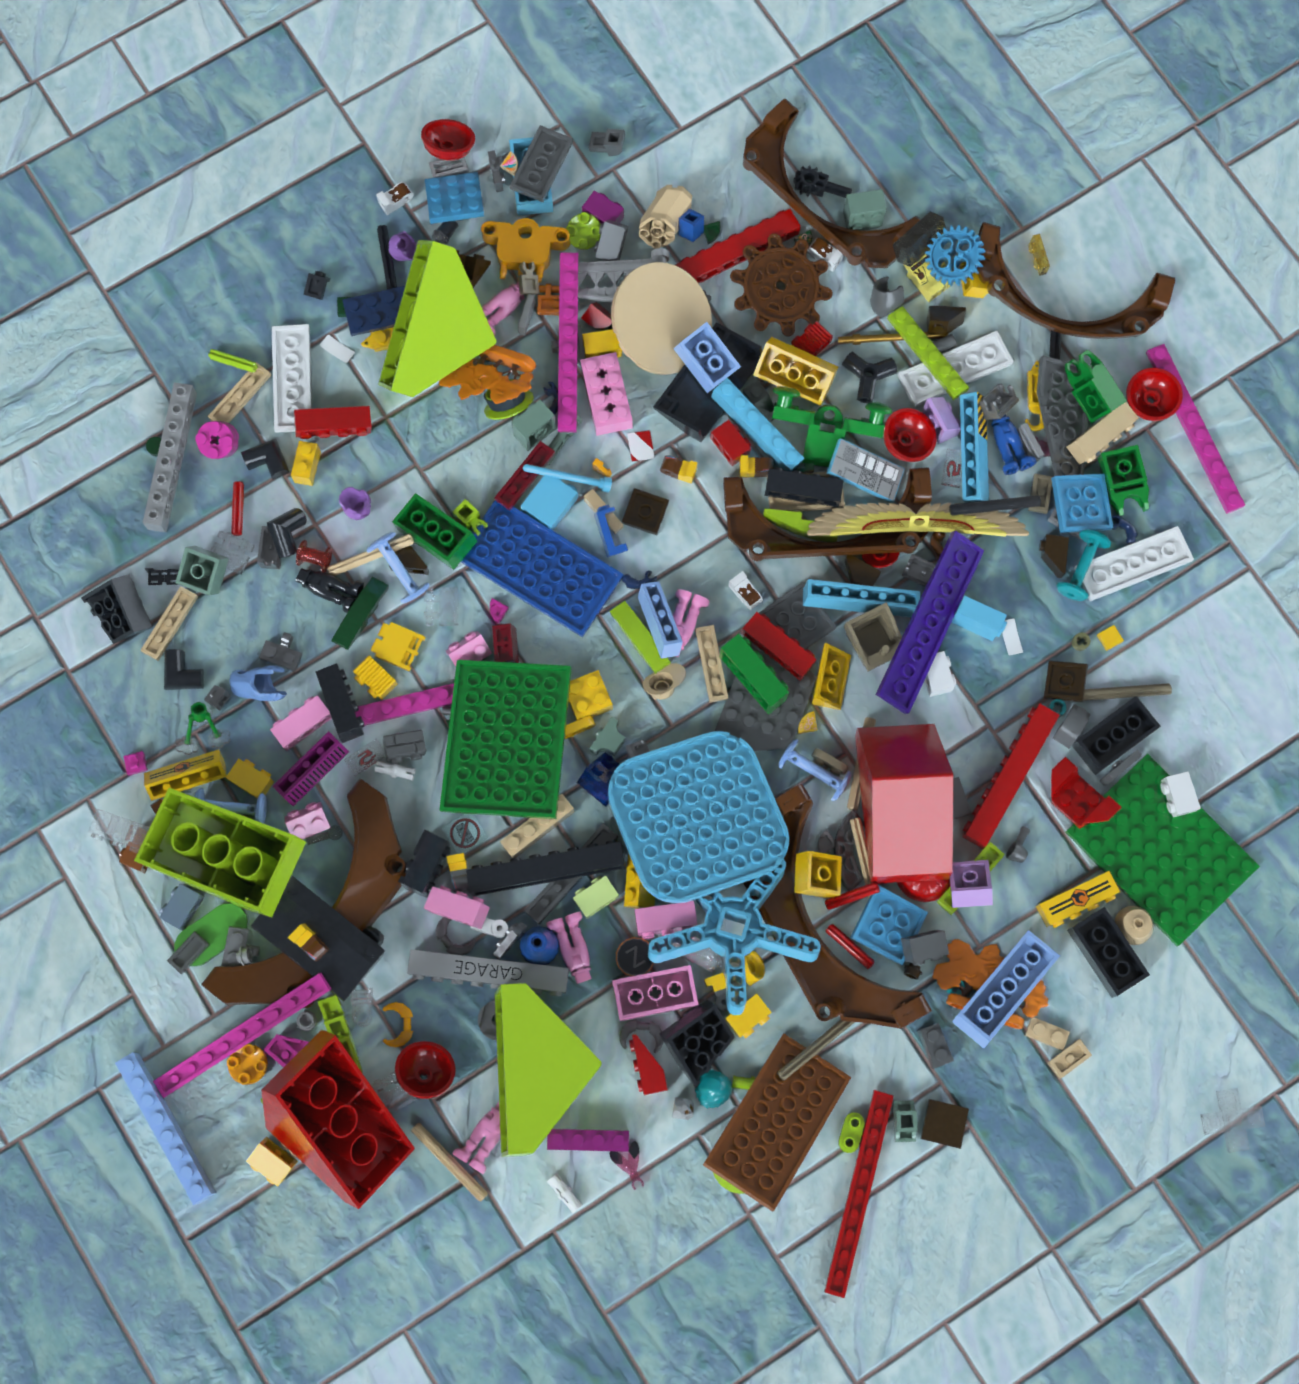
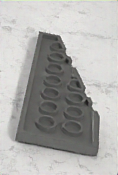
M1042 356L1039 359L1037 397L1054 475H1084L1085 462L1079 465L1066 447L1088 430V417L1072 394L1074 389L1069 383L1065 371V364L1067 362ZM1070 364L1071 371L1077 373L1076 366Z

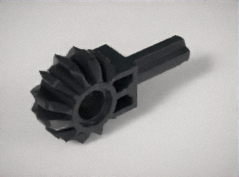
M810 165L807 169L802 166L800 171L797 170L795 173L796 177L793 179L795 190H800V195L806 193L807 197L810 193L814 196L823 197L824 192L846 198L847 194L852 193L851 188L829 182V175L817 172V167L811 169Z

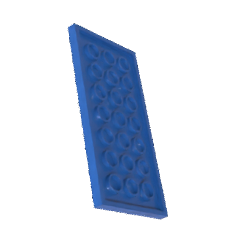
M494 501L481 519L488 524V527L485 529L482 525L477 526L481 533L479 536L474 531L472 532L477 542L461 563L583 638L624 574L514 506L509 511L500 503Z

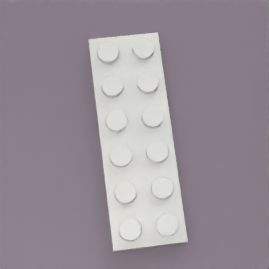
M309 324L272 326L274 430L276 433L295 432L294 410L312 409Z
M998 331L942 354L966 384L1006 368L1014 362ZM923 363L898 373V378L913 407L925 403L928 398L939 397L947 393Z
M1177 526L1092 559L1082 586L1089 595V601H1093L1190 563L1194 558Z

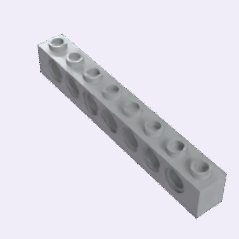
M175 382L173 385L143 524L148 530L167 533L197 392L193 385Z

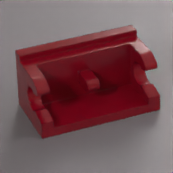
M511 623L492 626L495 662L519 663L516 627Z

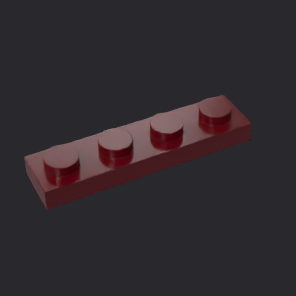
M540 441L494 497L495 501L510 511L539 475L525 472L523 466L529 464L545 468L556 454L555 451Z

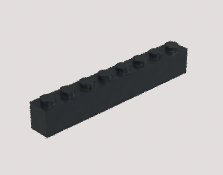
M610 840L605 845L589 844L586 846L587 848L583 849L572 847L568 848L567 852L551 851L545 856H540V854L530 855L529 859L513 858L507 863L496 861L490 863V866L485 867L483 865H474L471 869L466 870L469 893L472 896H479L626 869L623 845L621 842H617V840Z

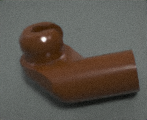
M933 532L930 539V545L938 557H940L944 549L941 544L946 532Z

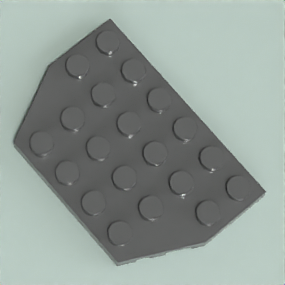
M750 641V647L754 652L758 651L762 655L766 666L770 665L774 669L777 679L779 681L783 680L789 688L787 700L768 715L735 676L715 731L728 732L739 739L742 738L751 746L754 752L773 751L776 749L784 750L787 749L795 738L817 677L809 670L801 681L798 680Z

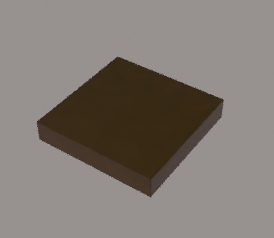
M634 488L623 516L622 524L657 535L669 500Z
M1049 661L1044 699L1083 702L1088 664Z
M928 1099L920 1139L961 1149L969 1109Z

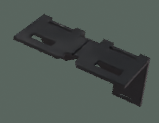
M145 568L148 573V585H162V582H166L167 585H179L171 582V580H176L178 574L170 575V573H178V569L156 570L154 568Z

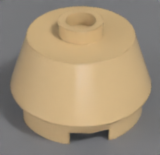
M1127 906L1121 909L1115 917V923L1130 945L1145 943L1153 933V920L1150 914L1141 907Z

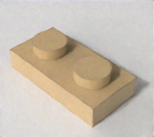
M1033 1017L1030 1018L1024 1036L1063 1051L1070 1032Z
M1078 1039L1047 1063L1056 1076L1061 1079L1091 1057L1092 1054L1081 1039Z

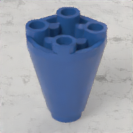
M537 926L530 928L521 938V954L530 964L548 965L558 954V939L555 933L547 927ZM539 938L541 940V944L539 946H535L534 940Z

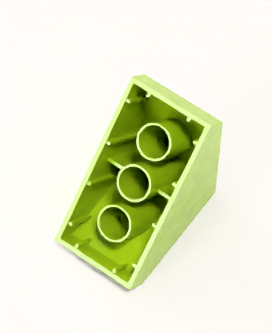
M418 240L378 382V385L410 397L421 393L497 342L456 249L435 241Z
M168 788L134 861L243 909L272 918L306 842L285 831Z
M526 983L501 984L495 992L501 1157L527 1156L536 1151L601 1067L602 1062Z

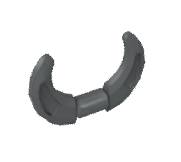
M443 917L436 927L437 939L441 940L447 948L446 952L449 954L462 956L468 954L474 948L476 939L473 938L467 945H453L446 935L447 926L451 919Z
M637 1019L630 1020L622 1027L620 1043L624 1049L627 1048V1037L636 1029L649 1031L655 1038L656 1046L654 1053L661 1049L664 1041L659 1033L662 1030L656 1023L652 1021L650 1023L637 1022Z

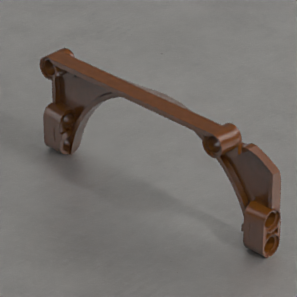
M783 99L765 116L763 123L746 138L743 167L748 171H752L847 257L849 264L856 266L864 262V265L869 268H888L927 232L929 226L918 216H915L900 225L887 229L871 231L852 230L830 223L812 212L797 196L786 174L784 165L785 141L799 111L787 99Z
M929 467L909 469L905 491L898 505H906L917 514L920 508L929 504L932 500ZM742 477L723 478L728 539L742 552L749 550L750 558L754 561L898 552L911 554L915 552L918 544L928 534V532L905 531L864 534L839 542H815L797 538L777 528L759 512L747 493ZM911 540L914 542V545L909 546L905 541ZM759 547L763 552L758 554L753 549Z

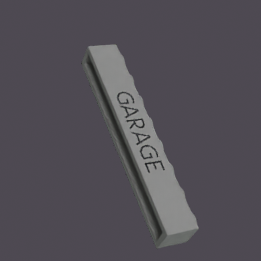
M410 950L407 974L412 975V979L424 980V977H431V981L443 982L444 979L451 980L452 984L463 985V981L471 982V986L483 987V984H490V988L498 989L501 984L526 983L536 994L548 991L551 996L561 997L562 993L566 994L569 968Z

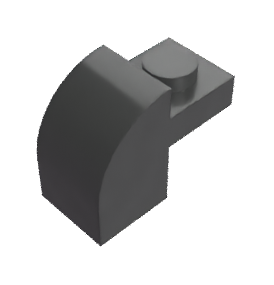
M1074 704L1065 720L1057 729L1053 739L1069 749L1086 726L1091 714L1084 708Z

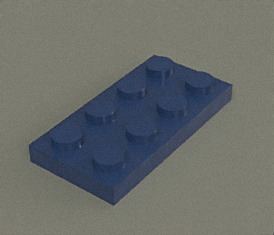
M405 286L343 299L351 337L394 327Z

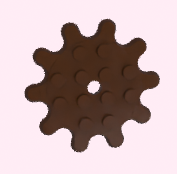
M771 234L768 237V248L765 251H758L752 245L744 247L743 255L748 260V267L745 270L735 269L730 274L731 281L742 285L744 288L743 295L735 300L734 306L739 311L750 308L756 312L757 317L754 321V327L757 331H764L769 323L776 322L781 326L783 335L790 337L795 332L796 320L804 319L809 324H815L816 321H820V315L814 309V304L818 300L828 301L833 295L830 288L824 287L819 283V276L827 271L828 263L822 259L815 262L807 259L806 252L809 244L806 240L799 239L792 248H786L783 246L781 237L778 234ZM781 281L785 284L786 288L779 290L776 288V283Z

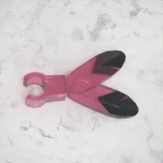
M636 1141L631 1143L628 1160L620 1153L610 1151L609 1155L613 1163L629 1174L633 1190H636L634 1187V1182L640 1181L641 1187H644V1182L637 1173L639 1162L638 1143Z

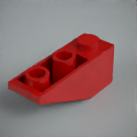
M636 1034L632 1035L633 1039L629 1040L631 1052L635 1051L637 1059L633 1060L635 1072L639 1071L641 1079L637 1080L639 1092L649 1095L668 1091L664 1070Z

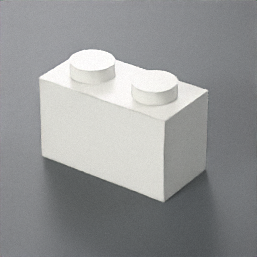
M945 651L936 654L925 678L930 697L952 692L955 688L954 685H956L955 676L951 674L949 669L951 667L950 658L945 655Z
M1189 771L1168 776L1161 780V791L1166 795L1168 801L1167 809L1169 813H1172L1173 817L1189 814L1201 809Z

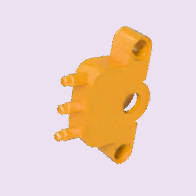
M521 218L515 221L513 225L506 222L487 221L481 226L483 241L487 244L497 245L500 279L503 280L506 278L507 269L518 270V276L523 275L519 269L520 263L525 262L526 268L529 269L528 264L534 262L535 270L533 272H536L538 282L541 283L543 272L550 265L551 250L564 251L570 246V234L566 228L539 227L534 220L529 218ZM523 234L531 235L529 238L520 237Z

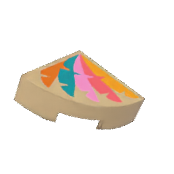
M510 151L500 167L515 176L518 170V160L514 153Z

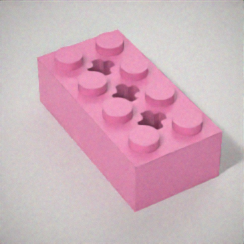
M617 353L581 359V372L596 436L632 429L633 420Z
M691 965L612 980L620 1022L697 1007L699 1005ZM672 985L680 987L677 995H673V992L670 993L669 989H672ZM654 988L661 992L656 999L649 994L652 993ZM634 992H637L642 997L639 998L638 1002L630 1000Z

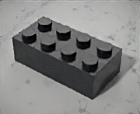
M1135 696L1072 744V747L1091 771L1097 775L1161 726L1139 698Z
M1105 907L1067 930L1111 998L1122 994L1150 976Z

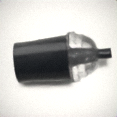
M456 221L442 222L433 231L432 240L444 245L448 244L449 239L459 226Z

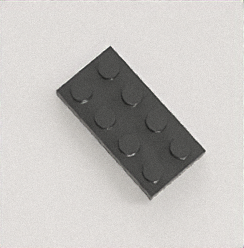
M540 125L510 184V189L544 202L573 144V138Z

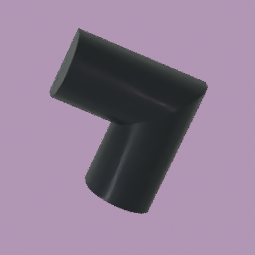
M276 439L241 452L248 470L266 464L272 480L290 473Z
M293 508L267 522L279 558L288 557L298 552L291 532L304 526L307 522L304 512L299 508Z
M165 650L164 689H204V670L185 669V652L183 650Z

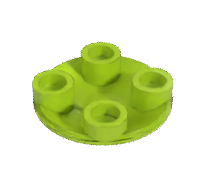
M585 212L571 218L566 227L570 234V244L580 250L593 248L596 242L600 241L601 234H599L601 226L599 220Z

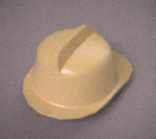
M671 663L656 674L652 673L647 676L643 681V688L648 694H651L654 700L667 699L672 696L675 687L684 681L686 670L680 664Z

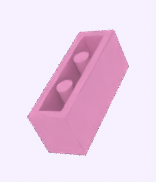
M318 695L312 696L304 702L302 707L290 711L289 716L284 720L276 721L270 730L282 747L288 751L331 720L332 717Z
M432 886L424 909L442 917L482 929L490 908L483 904V899L475 896L469 899L467 898L468 895L463 892L457 891L454 894L451 893L452 889L440 886L439 889Z

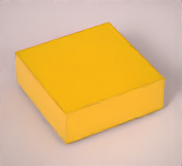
M1115 625L1097 634L1106 651L1124 642Z

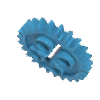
M951 225L950 231L943 228L944 234L941 235L937 232L938 238H931L934 243L933 245H927L931 250L925 252L929 256V258L925 259V262L929 263L927 269L932 270L930 274L932 277L936 276V281L941 280L943 285L948 281L950 286L955 282L960 286L961 280L966 284L968 277L972 280L974 279L973 273L979 274L977 267H983L980 261L985 260V257L981 255L985 253V249L980 248L984 243L979 241L980 237L975 235L974 230L969 232L968 227H965L962 231L960 225L955 230ZM951 243V247L945 250V244ZM965 244H969V248L962 251V247ZM944 261H948V265L941 268V264ZM962 262H966V266L963 269H959V265Z

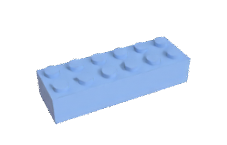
M1028 930L952 1022L982 1048H985L1060 955Z

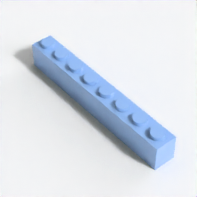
M132 1052L117 1061L115 1064L192 1204H200L216 1194L165 1099L153 1083L154 1079L140 1054Z

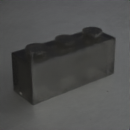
M929 212L893 244L897 261L909 267L917 262L926 251L930 250L927 245H933L934 242L931 238L937 239V232L941 235L944 234L943 228L946 229L944 218Z

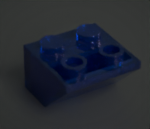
M604 752L586 767L576 783L607 807L609 805V782L620 764L612 756Z

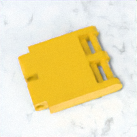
M390 622V625L383 623L378 633V636L383 639L376 638L371 651L376 653V658L410 672V665L414 657L418 655L419 646L426 637L393 622Z

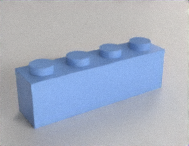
M660 582L641 584L638 600L660 658L678 656L683 641Z

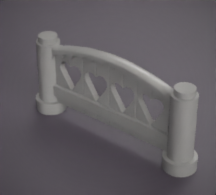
M663 248L654 249L651 251V259L578 262V297L594 301L612 302L618 287L616 284L623 273L627 275L634 269L648 263H667L669 261V251ZM607 274L613 282V286L610 288L606 286L599 288L598 284L604 275ZM589 275L595 287L592 289L588 287L581 289V283Z

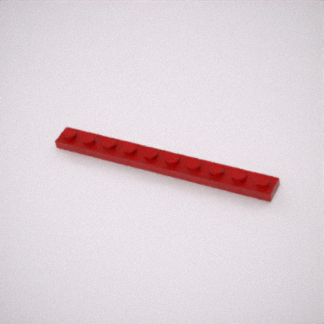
M873 1090L824 1293L845 1298L894 1095Z

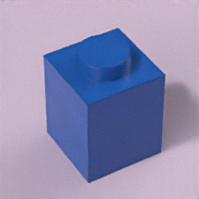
M688 209L679 217V236L694 242L704 233V215Z

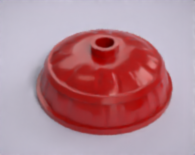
M434 120L427 123L421 131V139L426 150L432 156L442 160H459L465 157L475 144V134L472 129L456 120Z
M1147 368L1137 372L1131 378L1126 389V399L1129 406L1140 418L1149 421H1162L1177 412L1182 403L1183 391L1177 378L1170 372L1161 368ZM1147 399H1152L1153 403L1148 402Z
M902 408L893 412L888 417L884 428V442L894 457L902 461L919 462L933 452L937 440L936 431L932 422L925 414L916 409Z
M950 878L946 880L897 882V885L910 899L918 902H931L939 899L950 887Z
M420 1041L408 1045L400 1052L395 1063V1076L401 1088L408 1094L422 1099L439 1096L448 1090L453 1083L456 1072L455 1062L451 1054L443 1046L429 1041ZM420 1076H425L427 1079L423 1080Z

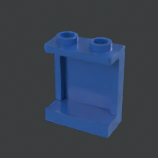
M609 505L599 507L594 517L607 557L628 551L626 543L618 546L614 545L605 517L606 514L614 512L615 508H610Z

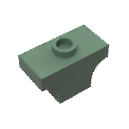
M611 717L604 728H599L594 736L596 739L590 747V752L596 756L601 752H608L615 757L625 743V737L617 730L618 720Z
M914 1100L893 1101L895 1142H916L918 1126Z

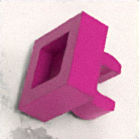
M143 751L123 756L127 775L130 776L148 771Z

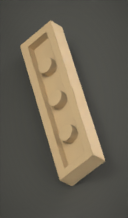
M256 362L258 365L256 372L248 371L208 415V418L211 421L230 423L272 376L271 373Z
M180 586L140 651L159 661L198 596Z
M714 625L695 628L709 703L727 700L728 693L719 657L720 653Z

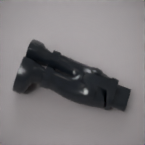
M301 568L296 577V582L302 584L303 588H307L318 597L334 602L337 605H342L345 613H348L364 588V583L360 580H356L350 585V583L342 581L331 574L313 571L312 569L305 570ZM330 588L337 589L345 594L351 595L352 597H345L344 595L331 590Z

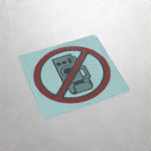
M464 814L442 828L457 854L466 853L488 839L473 814Z

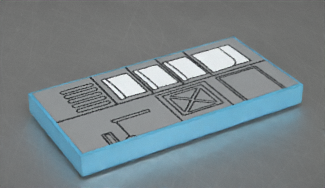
M840 438L837 441L827 474L838 477L848 484L889 503H893L905 468Z

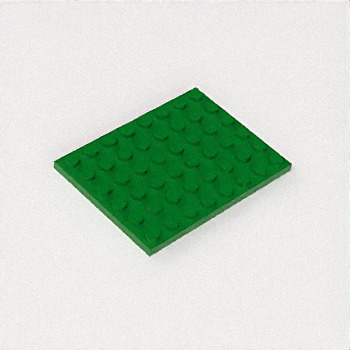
M457 660L439 811L557 819L571 666Z
M1146 754L1103 795L1105 799L1110 796L1122 807L1109 821L1088 823L1080 829L1073 824L1065 833L1104 873L1110 871L1117 886L1136 906L1146 910L1150 914L1153 923L1178 947L1260 866L1202 808L1196 812L1173 817L1172 813H1169L1167 809L1168 801L1166 795L1162 793L1160 786L1161 780L1170 775L1149 754Z

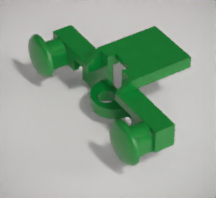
M776 386L772 390L778 394L772 419L809 425L803 453L804 460L802 462L807 464L814 463V465L829 467L837 441L840 438L844 440L846 432L883 438L885 414L892 413L890 406L871 402L865 405V408L870 411L869 419L861 417V420L845 417L843 421L841 410L834 405H823L816 412L799 409V406L792 405L793 397L800 396L797 389L789 386ZM827 410H832L835 416L828 419L824 413ZM821 423L835 425L834 432L820 430Z

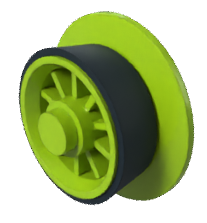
M487 389L484 394V399L487 402L484 414L487 418L493 420L510 417L511 421H513L517 414L523 412L533 402V393L528 390L527 392H522L517 398L495 404L490 398V389Z

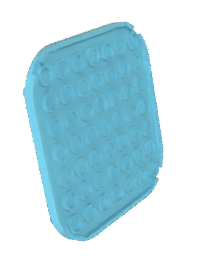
M708 732L632 757L621 763L610 779L608 786L609 804L637 875L644 888L651 895L662 901L685 903L764 876L775 870L787 853L789 846L788 829L757 756L745 740L730 735L728 732Z

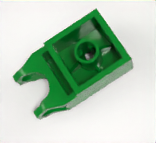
M1086 350L1078 355L1079 361L1072 359L1065 364V371L1069 383L1074 389L1072 394L1092 423L1127 402L1102 361L1092 352ZM1084 355L1090 357V365L1084 361ZM1070 364L1076 366L1077 373L1071 371Z
M1134 445L1101 453L1097 459L1101 474H1105L1109 503L1115 510L1116 515L1120 517L1124 515V500L1127 498L1136 500L1143 512L1148 511L1149 487L1139 446ZM1119 467H1121V469H1125L1126 471H1120Z

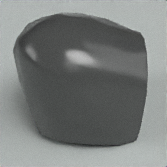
M888 276L878 279L874 283L870 298L872 310L879 317L887 316L904 303L903 286H898L897 289L889 291Z

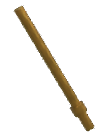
M924 332L929 339H940L948 336V334L930 335ZM899 333L877 335L852 334V336L838 337V344L852 343V345H860L866 342L903 341L904 339Z

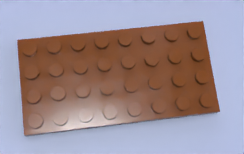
M784 1033L703 1163V1166L772 1212L779 1204L851 1079L849 1075L816 1054L786 1080H782L778 1075V1071L806 1049V1047Z

